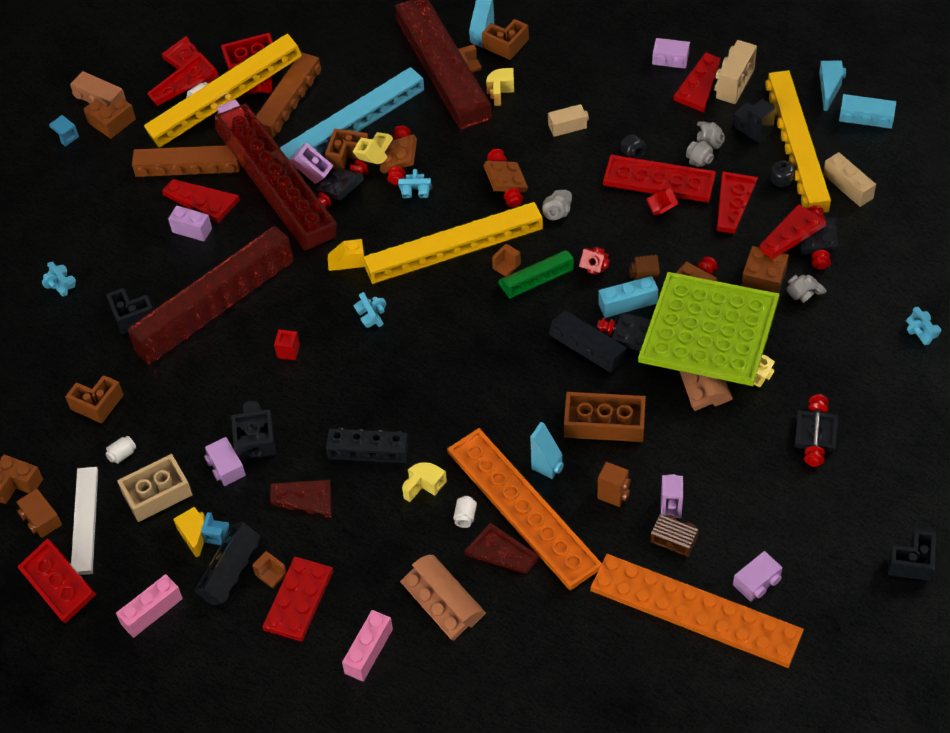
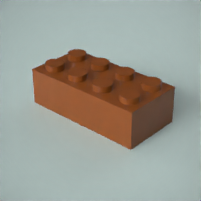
M567 392L564 438L643 442L646 396Z

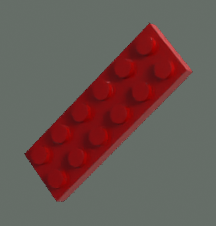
M610 155L603 185L653 194L662 189L671 188L677 198L709 203L716 171Z

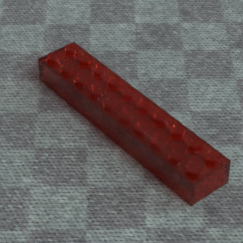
M410 0L395 5L396 18L459 129L492 119L489 100L429 0Z
M245 103L215 115V130L304 251L335 238L337 223L248 105Z
M273 226L128 329V333L135 352L148 365L164 353L173 349L178 343L187 339L196 330L202 328L210 320L216 318L221 312L231 307L239 299L245 297L253 289L259 287L267 279L273 277L278 271L288 266L293 261L289 237L276 226Z

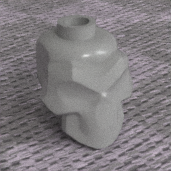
M698 122L697 126H700L702 131H699L697 134V142L707 141V144L713 149H719L725 140L722 129L714 122Z
M693 141L689 145L686 157L690 159V165L702 167L712 162L714 158L713 148L707 144V141Z
M557 190L547 197L542 206L544 216L553 221L566 217L570 212L571 192Z
M794 275L787 281L789 283L786 289L794 300L800 299L803 303L814 292L818 295L827 292L823 285L810 275H801L799 277Z

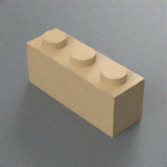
M838 152L825 160L823 175L859 207L874 198L876 183Z

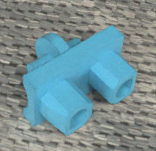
M413 169V174H406V179L398 180L403 198H411L412 190H418L419 197L428 198L429 191L432 190L431 178H424V174H418L417 169Z
M49 262L47 264L49 271L43 275L42 285L47 289L56 288L62 297L67 296L68 289L75 287V278L73 276L65 277L67 276V269L64 265L56 266L53 262Z
M364 292L359 295L361 300L353 306L359 315L368 311L366 315L361 317L363 324L367 328L374 324H377L379 327L384 325L378 312L380 314L384 313L386 301L383 298L373 297V302H371L370 299H367Z
M915 307L911 316L906 320L909 324L907 331L909 334L916 333L924 345H929L933 338L939 336L941 328L938 325H932L930 322L931 316L927 311L922 312L919 307Z

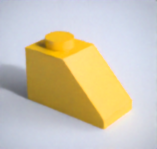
M362 239L343 241L328 254L329 271L365 267Z
M193 507L174 518L177 530L197 558L200 556L204 544L201 530L206 517L203 512L199 513Z

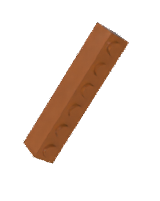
M301 52L302 56L295 60L254 118L255 133L274 138L280 132L282 125L289 119L293 109H296L306 90L313 84L315 77L320 74L321 65L319 57Z
M238 145L134 149L132 167L135 177L240 172L241 155Z

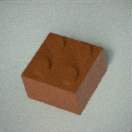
M752 246L743 272L741 286L779 293L787 269L789 255L782 253L778 257L771 259L759 250L758 247Z

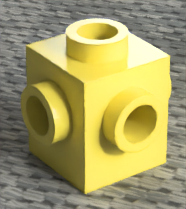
M762 355L754 383L759 388L765 379L769 380L774 372L772 366L775 361L766 355Z

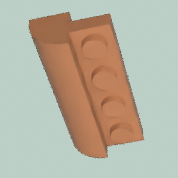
M680 371L694 411L710 404L716 407L733 399L725 380Z
M434 555L423 556L412 564L414 568L400 581L453 641L468 626L472 628L486 614L481 606Z

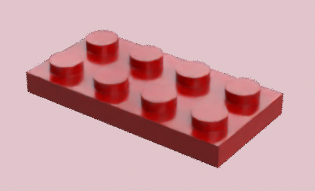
M48 538L18 566L19 570L64 623H67L96 595Z
M294 556L263 624V630L302 642L331 578L333 568Z

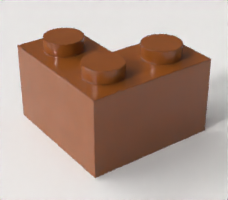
M516 19L506 29L490 23L482 32V47L509 60L529 40L528 25Z
M121 97L108 107L96 99L84 108L88 123L110 139L136 119L132 105Z
M334 129L325 152V159L333 165L331 169H345L348 158L358 159L352 151L361 138L369 139L368 133Z
M103 375L93 389L76 382L65 397L70 410L102 424L123 397V392L118 381Z
M5 454L0 459L1 503L6 504L16 489L31 493L43 481L37 466Z

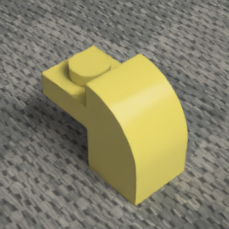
M513 68L497 69L488 75L486 80L487 94H490L491 99H494V106L501 105V93L514 92Z
M377 132L373 139L361 138L352 152L361 161L380 164L388 158L385 151L393 138L390 134Z
M423 462L413 465L408 469L409 479L402 486L404 499L411 502L422 488L435 496L447 482L446 471L432 463Z

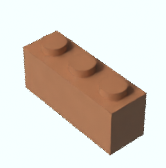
M84 71L70 84L73 95L78 99L87 101L89 104L97 99L108 107L120 97L126 101L122 88Z

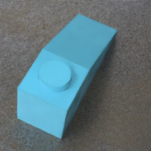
M476 0L469 35L470 42L483 48L482 32L490 23L494 24L493 0Z
M821 61L819 76L824 111H827L842 85V79L846 77V68H843L842 61Z
M540 422L530 436L532 470L553 479L556 473L559 474L563 468L562 453L545 424Z

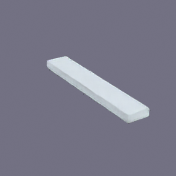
M97 467L77 468L71 565L80 575L93 574L98 487Z

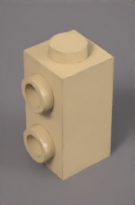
M581 104L548 113V125L554 137L587 128L589 116Z

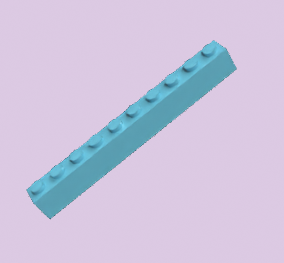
M411 67L275 150L273 152L275 164L287 175L291 174L297 168L289 160L303 144L307 142L318 153L323 154L327 150L334 129L360 131L424 91L423 78Z

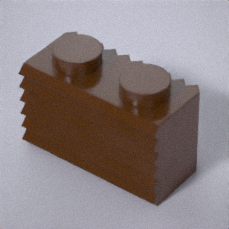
M656 254L654 256L647 255V257L636 256L634 262L631 263V267H629L630 279L633 278V280L652 276L654 281H656L660 272L658 256Z
M660 514L651 532L650 542L689 557L698 538L699 529L690 522L683 523L677 521L672 515L665 516Z

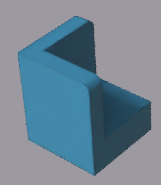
M63 115L50 123V128L58 133L60 141L64 146H67L79 137L76 126Z
M207 512L201 530L204 543L221 545L228 533L229 523L215 521L212 513Z

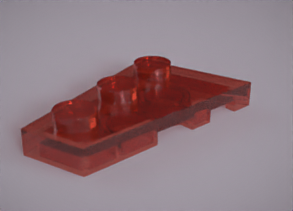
M318 480L271 484V505L292 510L297 508L306 510L310 514L319 513L324 514V517L331 518V481Z
M492 523L465 550V555L525 574L539 560V555Z

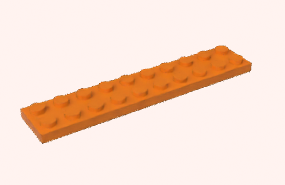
M480 428L447 448L448 454L570 591L597 573L603 566L597 557Z
M606 554L602 562L603 566L599 569L591 585L592 592L789 668L803 634V628Z

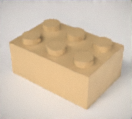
M737 40L735 45L731 46L729 56L724 58L722 68H719L716 73V79H718L715 85L717 99L736 104L754 72L756 45Z
M172 454L117 480L122 494L138 522L192 496L189 483Z

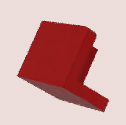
M271 76L247 91V95L273 93Z
M671 188L662 189L646 199L653 215L662 214L679 204Z
M278 330L274 343L277 358L296 360L300 347L297 332Z

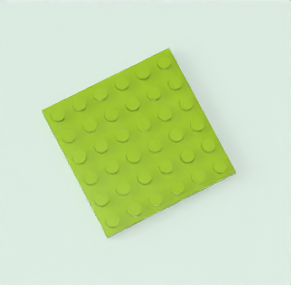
M668 272L643 342L638 362L754 386L780 294Z

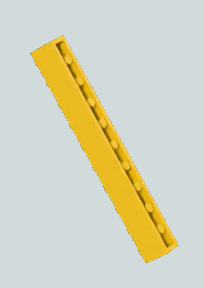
M287 33L151 120L144 127L158 148L162 147L215 113L217 107L238 98L300 58L302 55L298 45Z
M790 71L769 73L765 86L766 90L770 92V103H773L776 107L777 126L781 128V139L785 141V152L789 154V162L795 169L793 178L798 183L797 191L802 196V206L808 209L816 205L822 207L824 212H829L831 199Z
M535 202L525 204L364 256L365 269L372 284L541 230L543 229L542 215Z

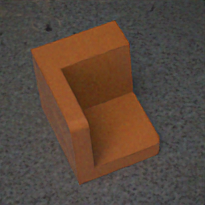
M474 44L458 49L459 62L466 74L481 70Z
M505 244L492 257L493 269L505 277L510 275L521 264L520 252L508 244Z
M267 551L252 565L255 575L271 588H274L287 574L284 564Z

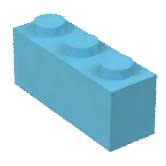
M843 94L839 121L892 129L896 101Z
M652 276L599 290V306L605 318L654 305L658 302V288Z

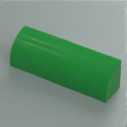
M564 250L500 279L498 284L510 299L574 270L573 257L568 251Z

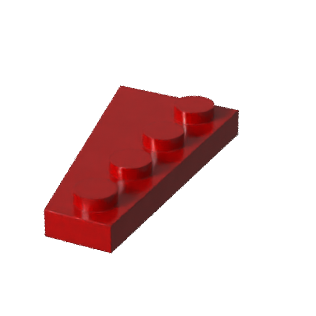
M185 36L162 53V57L165 61L179 69L199 53L196 47L190 43L188 37ZM216 74L201 83L206 82L209 84L219 78V75Z
M199 53L147 94L159 106L218 74V72Z
M705 53L674 94L673 100L704 112L721 58Z
M722 172L716 231L735 233L758 177Z
M174 179L162 190L164 196L191 210L208 214L209 219L217 223L240 201L239 195Z
M798 204L760 244L759 250L771 259H774L825 227L826 220Z

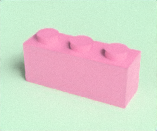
M165 574L116 612L121 625L134 638L183 598L179 587Z
M374 610L370 612L342 661L345 674L364 682L393 630L391 617Z

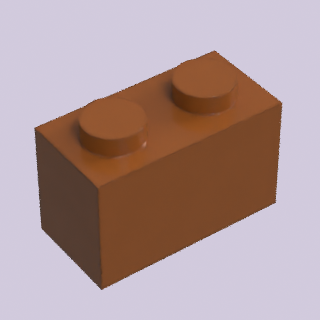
M606 462L598 476V499L618 507L621 506L623 501H627L630 494L628 487L631 481L628 479L629 470Z
M38 489L17 501L20 508L17 512L23 521L25 519L29 521L27 525L33 534L37 532L43 538L62 525L57 513Z

